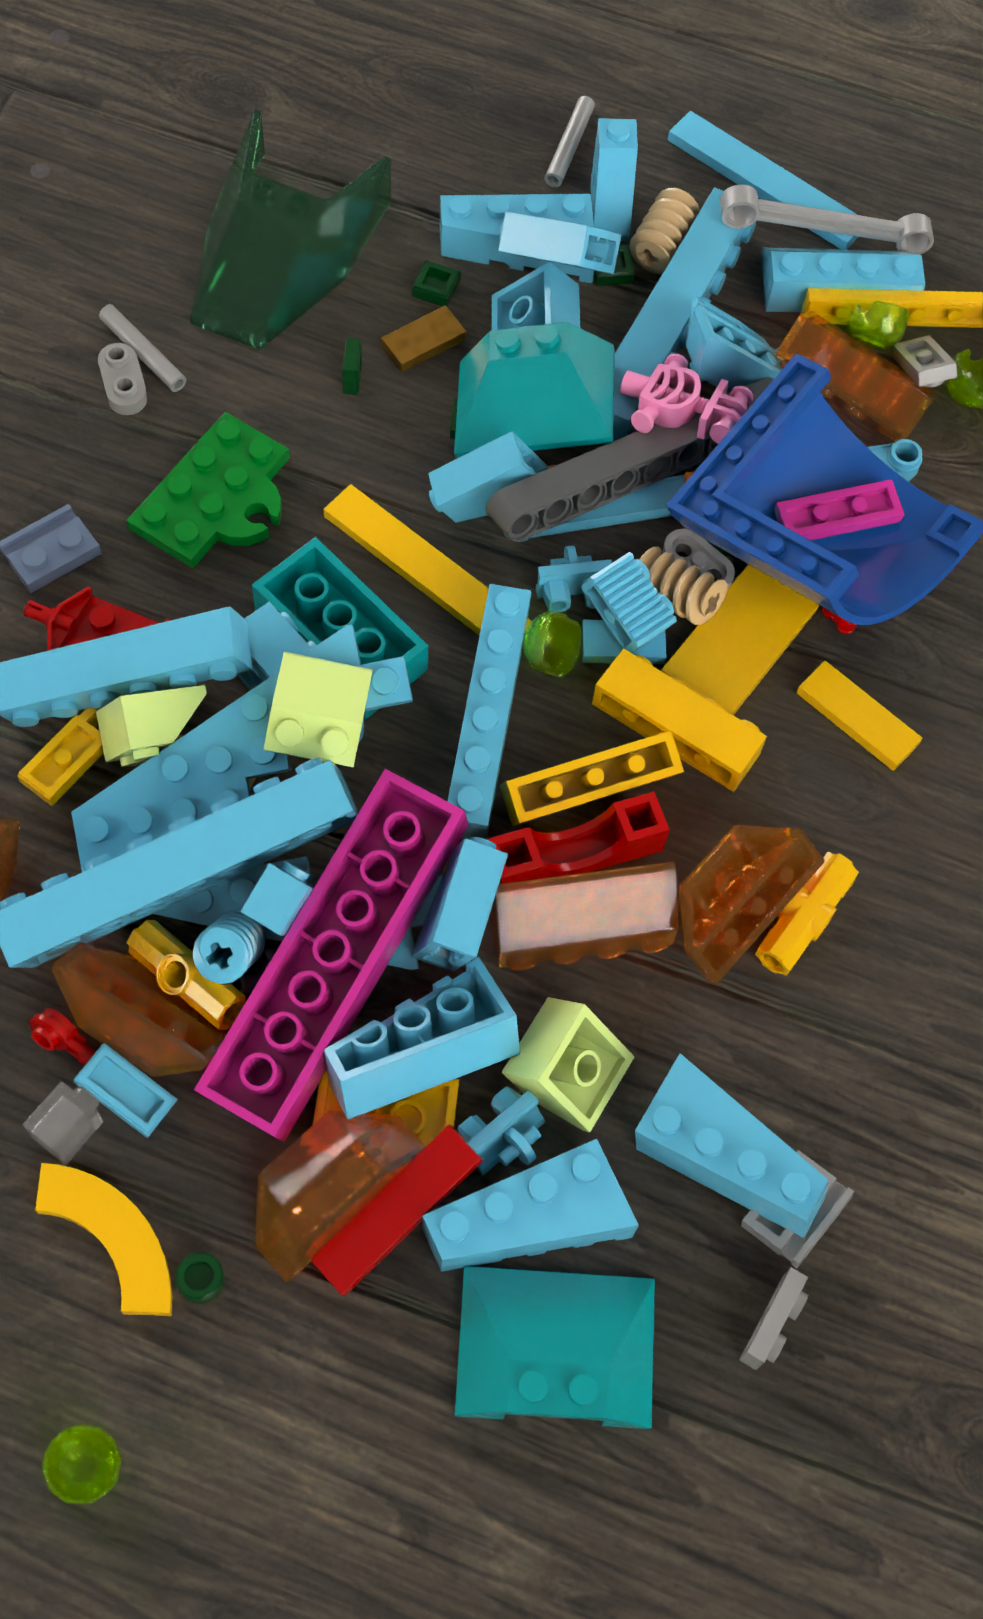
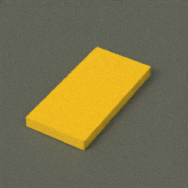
M748 564L728 588L726 597L716 614L709 621L698 625L661 671L668 676L680 678L687 684L689 689L704 698L716 700L725 711L734 715L815 614L819 605Z

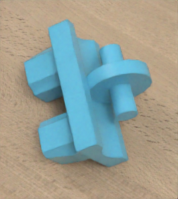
M574 545L565 546L564 558L551 559L550 566L538 567L537 599L544 598L550 613L564 612L570 608V595L584 594L586 607L595 608L581 586L591 576L610 565L612 560L592 561L591 555L577 557Z
M506 1086L494 1096L491 1102L493 1111L498 1115L493 1121L486 1125L475 1115L470 1116L459 1125V1134L484 1160L476 1168L482 1175L487 1173L499 1161L504 1166H507L518 1157L523 1163L529 1165L536 1159V1154L531 1145L541 1137L537 1129L545 1123V1120L537 1107V1104H539L538 1098L529 1090L525 1094L520 1095Z

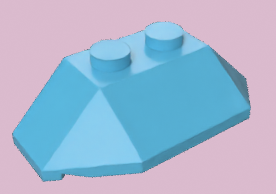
M700 297L692 301L686 347L692 360L690 368L699 375L701 382L707 381L717 387L721 379L729 381L727 393H729L736 386H746L766 377L774 379L789 362L786 354L778 348L775 350L770 347L763 337L741 321Z

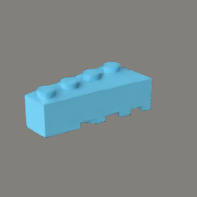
M591 194L440 195L441 256L488 265L492 260L509 265V269L520 271L524 270V266L538 269L548 263V261L498 251L500 244L499 229L504 221L505 211L594 227ZM551 262L565 274L580 276L579 281L592 284L594 270Z
M479 957L467 963L466 971L454 979L447 975L432 984L433 991L416 1002L409 998L397 1005L394 1015L383 1022L373 1020L324 1049L331 1089L347 1120L520 1054L517 1015Z
M681 1053L678 1055L635 1130L636 1149L805 1238L825 1200L829 1180Z
M597 1139L422 1216V1230L441 1272L464 1268V1266L499 1262L502 1259L539 1255L546 1253V1251L573 1246L574 1248L584 1247L601 1241L633 1238L639 1226Z

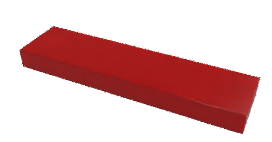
M448 1124L310 1260L340 1295L346 1296L422 1222L423 1215L432 1212L484 1160Z

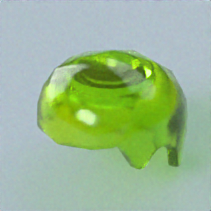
M875 301L867 312L862 313L861 306L857 305L848 316L847 329L854 340L860 345L876 350L886 349L896 345L902 339L909 321L910 312L906 308L895 304Z
M965 349L954 357L957 377L945 380L950 397L959 404L969 408L983 409V358L977 361L970 360L971 352L969 349Z
M545 611L538 614L530 623L524 635V655L530 666L534 670L550 676H566L573 669L580 653L582 639L579 623L567 618L566 614L556 611Z
M88 1423L77 1424L64 1429L49 1443L44 1452L42 1474L49 1491L63 1502L83 1505L90 1504L105 1496L115 1487L119 1479L122 1456L116 1439L105 1429Z

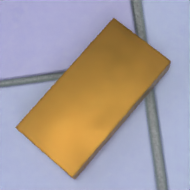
M445 305L381 337V347L398 369L404 372L465 341L466 330Z

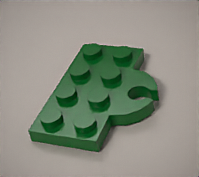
M224 412L126 520L128 530L192 569L217 541L231 546H250L269 538L268 528L263 523H252L247 519L253 514L263 513L269 517L271 524L279 526L282 517V502L277 487L271 482V479L290 459L289 448L229 413Z

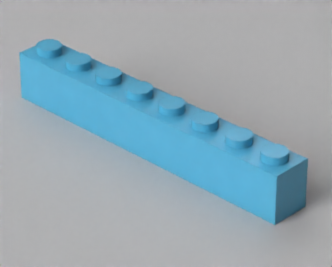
M713 188L615 353L614 440L630 435L632 431L637 432L631 423V416L638 410L639 399L620 393L621 383L626 371L629 370L651 377L657 365L665 363L667 356L677 354L681 347L687 349L686 341L692 301L700 297L711 304V300H709L711 294L718 295L724 284L726 268L733 269L739 258L741 242L748 243L754 232L756 222L749 227L741 229L730 228L723 223L720 196L724 191Z

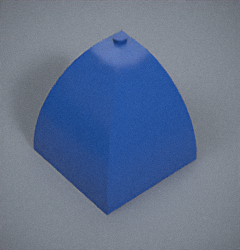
M796 353L673 496L666 507L672 516L685 528L849 623L857 625L881 623L908 610L931 592L952 571L983 534V521L951 504L946 506L901 477L879 459L843 423L821 394L822 389L831 380L829 369ZM890 479L893 481L904 511L901 522L815 540H809L778 523L774 513L777 502Z

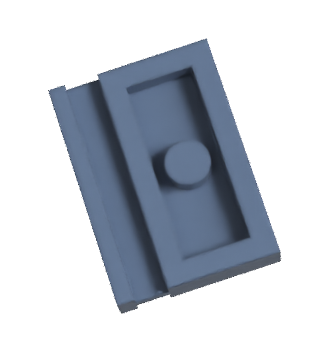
M69 504L0 541V552L9 561L10 566L30 594L102 554L100 545L80 518L74 514Z

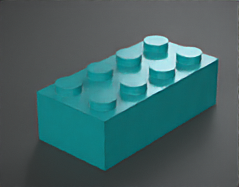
M316 537L252 584L255 611L270 602L279 613L286 612L293 619L298 628V634L306 642L312 641L318 645L343 627L353 625L361 665L404 656L410 684L428 670L429 645ZM378 709L365 711L363 718L366 720Z

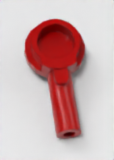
M47 1008L42 1014H35L29 1021L30 1028L32 1029L31 1037L45 1050H65L77 1058L78 1062L83 1066L96 1053L95 1050L85 1044L87 1040L78 1033L77 1027L63 1014L54 1009Z

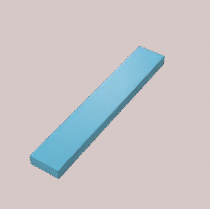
M689 111L669 131V142L734 183L753 187L760 199L857 215L692 111ZM809 229L843 250H847L858 238L857 236Z

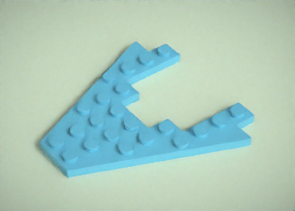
M353 625L343 627L303 654L313 658L372 669L365 711L413 702L404 656L361 665ZM279 671L160 751V755L153 756L71 812L82 872H85L83 865L96 857L109 854L112 859L128 852L126 845L138 838L152 835L153 839H157L170 833L168 826L177 820L194 815L195 819L198 820L212 814L213 812L210 807L221 800L236 796L237 800L240 801L251 796L248 779L292 771L288 754L263 750ZM308 857L285 860L311 873ZM285 861L275 862L271 864L282 867ZM263 863L153 914L210 926L226 912L243 908L268 864L264 865ZM443 875L438 877L388 965L409 970L419 969L418 960L411 957L415 947L412 927L424 924ZM266 927V939L283 941L285 936H280Z

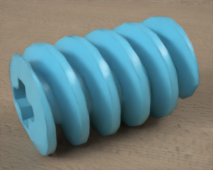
M241 909L231 910L223 914L202 931L194 943L193 958L195 966L200 974L211 982L219 984L234 982L260 958L264 951L266 927L241 913Z

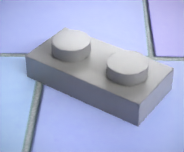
M930 335L893 344L894 359L919 387L939 386L944 380L957 377L956 362Z
M792 1267L782 1276L739 1361L755 1370L763 1365L766 1360L771 1363L775 1362L787 1339L786 1336L780 1334V1331L788 1317L794 1321L797 1319L809 1296L802 1291L808 1279L807 1276Z

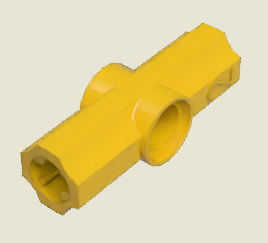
M827 852L803 886L799 885L779 913L778 918L780 919L773 929L771 928L755 954L764 967L775 974L779 973L787 976L810 942H815L837 911L835 907L853 885L859 873L851 860L840 853L832 854Z
M146 920L141 926L133 929L126 942L129 945V953L156 976L161 990L168 995H179L218 1030H228L245 1005L246 996L231 983L219 984L211 982L202 976L195 966L193 951L156 920Z

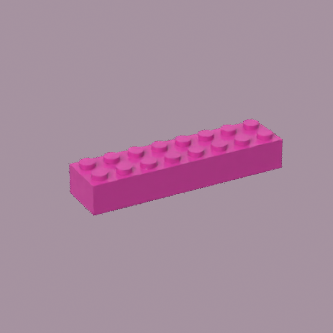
M384 769L194 1091L285 1142L327 1070L324 1049L343 1039L348 1034L448 862L453 848L457 846L469 826L464 810Z

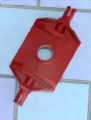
M88 586L52 609L29 600L23 612L25 617L45 624L47 629V651L159 624V622L94 597L92 588Z

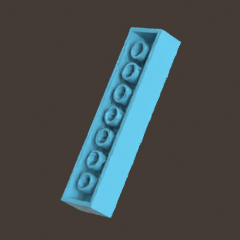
M320 757L309 760L296 767L297 775L280 782L279 777L265 780L253 787L254 795L240 801L237 800L236 796L221 800L210 807L213 812L210 815L198 820L195 819L194 815L177 820L168 826L170 833L157 839H153L152 835L143 836L126 845L128 852L111 859L109 854H105L86 862L83 865L85 872L69 878L67 873L44 881L41 883L43 891L28 897H26L25 893H19L0 902V947L10 968H35L353 823L359 810L341 770L331 760L324 763Z

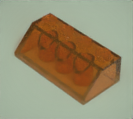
M813 311L799 315L774 354L782 360L780 363L782 368L785 367L796 353L828 368L831 380L822 389L821 394L830 399L835 394L847 402L844 408L849 413L861 420H864L866 416L879 423L877 430L893 441H897L899 437L901 439H908L940 395L930 387H919L904 370Z
M674 862L499 884L491 910V924L499 968L510 966L512 970H526L536 966L538 962L554 960L556 964H570L580 960L582 956L598 954L600 958L608 959L618 957L627 950L642 949L643 952L653 953L666 949L669 945L673 944L679 929Z

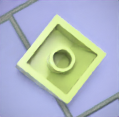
M284 652L263 750L308 759L320 757L323 762L331 760L334 764L354 767L373 670Z
M205 685L124 695L96 711L105 762L120 760L121 767L141 765L147 759L160 755L159 750L174 743L207 694Z
M548 997L519 1043L520 1054L509 1059L502 1073L523 1094L529 1090L536 1096L540 1106L579 1129L590 1133L633 1061L634 1056L585 1004Z

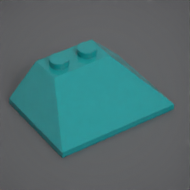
M569 322L489 331L460 361L454 447L455 457L459 458L511 431L532 451L613 442L614 345Z
M464 1266L455 1416L504 1419L507 1414L599 1420L602 1421V1426L651 1429L655 1279Z

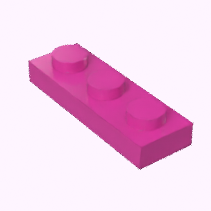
M892 479L777 502L774 509L778 523L809 540L901 522L904 516V511Z

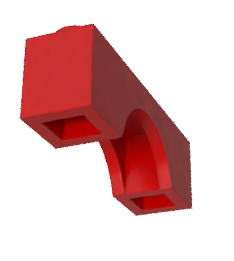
M655 792L615 802L593 820L568 830L540 833L527 827L487 839L496 845V850L508 854L496 891L498 898L663 851L670 829Z

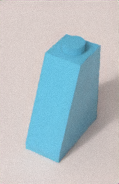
M599 118L590 182L594 227L620 234V241H629L638 151L636 119Z
M505 211L504 221L499 229L500 244L498 251L614 274L621 235L587 225Z
M511 431L428 473L432 490L429 491V497L434 508L438 512L443 511L455 523L487 516V502L495 492L547 470L548 466Z
M471 837L470 840L465 838L453 848L411 957L452 972L477 957L507 859V853L496 850V845L493 842L479 837Z

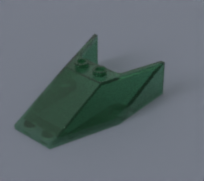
M254 109L208 223L190 321L193 325L261 350L345 280L391 202V158L382 157L333 197L327 199L317 197L254 172L265 155L262 114L260 110Z

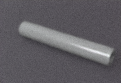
M581 96L578 99L544 177L545 182L551 187L561 186L594 110L595 102L588 96Z
M108 304L101 309L99 313L100 320L124 344L131 346L135 350L137 357L172 392H177L185 386L187 378L114 305Z

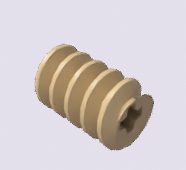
M679 188L662 190L649 208V212L643 218V222L637 228L636 234L631 238L629 248L632 257L637 264L651 273L661 274L665 271L693 224L695 217L700 212L698 203L686 191Z
M658 546L648 549L641 556L640 560L648 568L651 577L650 581L653 587L657 589L658 594H664L671 601L674 613L681 618H687L694 625H702L709 621L721 607L726 597L728 583L723 579H718L714 582L713 574L705 572L701 575V569L698 566L694 565L688 568L686 560L677 559L675 561V556L670 552H664L661 555L662 550Z

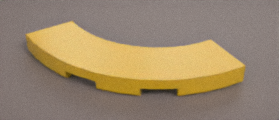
M41 1163L36 1212L74 1222L92 1233L103 1244L110 1254L118 1273L122 1297L121 1312L128 1315L172 1316L173 1296L167 1260L158 1238L140 1210L123 1193L92 1174L63 1165Z

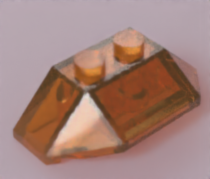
M734 825L678 886L685 952L711 985H717L825 862L802 829Z
M81 942L53 963L51 970L77 1026L102 1044L108 1045L123 1058L152 1077L203 1070L211 1062L227 1033H224V1030H218L179 995H168L163 992L158 986L156 976L131 955L113 950L95 949L94 945Z
M328 1111L258 1174L256 1247L287 1283L290 1282L311 1262L310 1259L426 1146L399 1116L364 1113L347 1120L343 1111Z

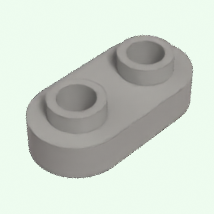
M109 344L98 355V364L109 406L113 411L121 415L136 414L146 406L148 400L137 354L127 344Z
M689 529L674 530L666 537L662 554L670 552L675 556V561L677 559L686 560L688 568L694 565L698 566L701 569V575L709 572L713 574L715 579L725 580L728 583V588L732 585L735 576L733 564L704 538ZM678 552H684V553H686L688 556H687V557H681V556H679L677 553H678Z

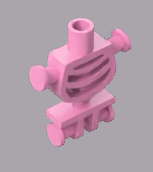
M670 354L667 356L665 363L658 364L651 377L627 370L620 388L621 394L639 399L638 410L631 416V423L637 431L648 433L653 429L654 423L665 428H678L689 422L697 412L702 414L699 418L697 438L704 440L709 431L712 440L718 444L748 410L747 407L754 400L752 391L745 386H736L732 389L730 396L726 395L729 381L721 379L710 400L700 397V377L695 371L688 369L687 359L680 354Z

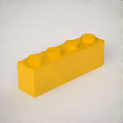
M624 648L595 686L592 705L646 738L671 730L680 759L733 792L760 756L767 738L752 722L738 719L725 711L716 700L702 697L689 689L687 684L680 678L666 675L653 667L652 663L644 656L634 655Z
M670 730L508 780L499 786L511 824L515 826L672 777L684 772Z

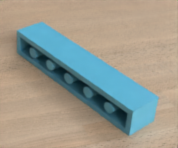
M495 584L489 585L447 801L465 811L469 826L461 839L467 838L470 840L471 837L487 839L529 616L530 590Z
M229 606L0 662V716L11 721L15 726L31 727L37 725L41 719L49 717L69 718L77 715L79 710L92 707L101 709L124 695L196 686L198 682L211 679L217 681L231 680L237 676V673L252 670L248 621Z

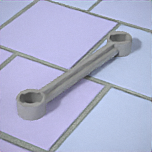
M743 184L727 188L720 196L722 221L730 228H746L758 220L895 242L897 251H910L919 255L927 252L934 243L931 220L928 216L920 213L908 214L898 221L799 206L758 199L757 191L753 187Z

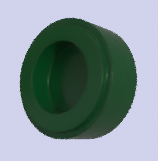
M195 1252L187 1255L178 1264L175 1272V1283L180 1294L189 1302L196 1304L207 1303L215 1299L222 1291L225 1282V1274L221 1263L215 1256L206 1252Z

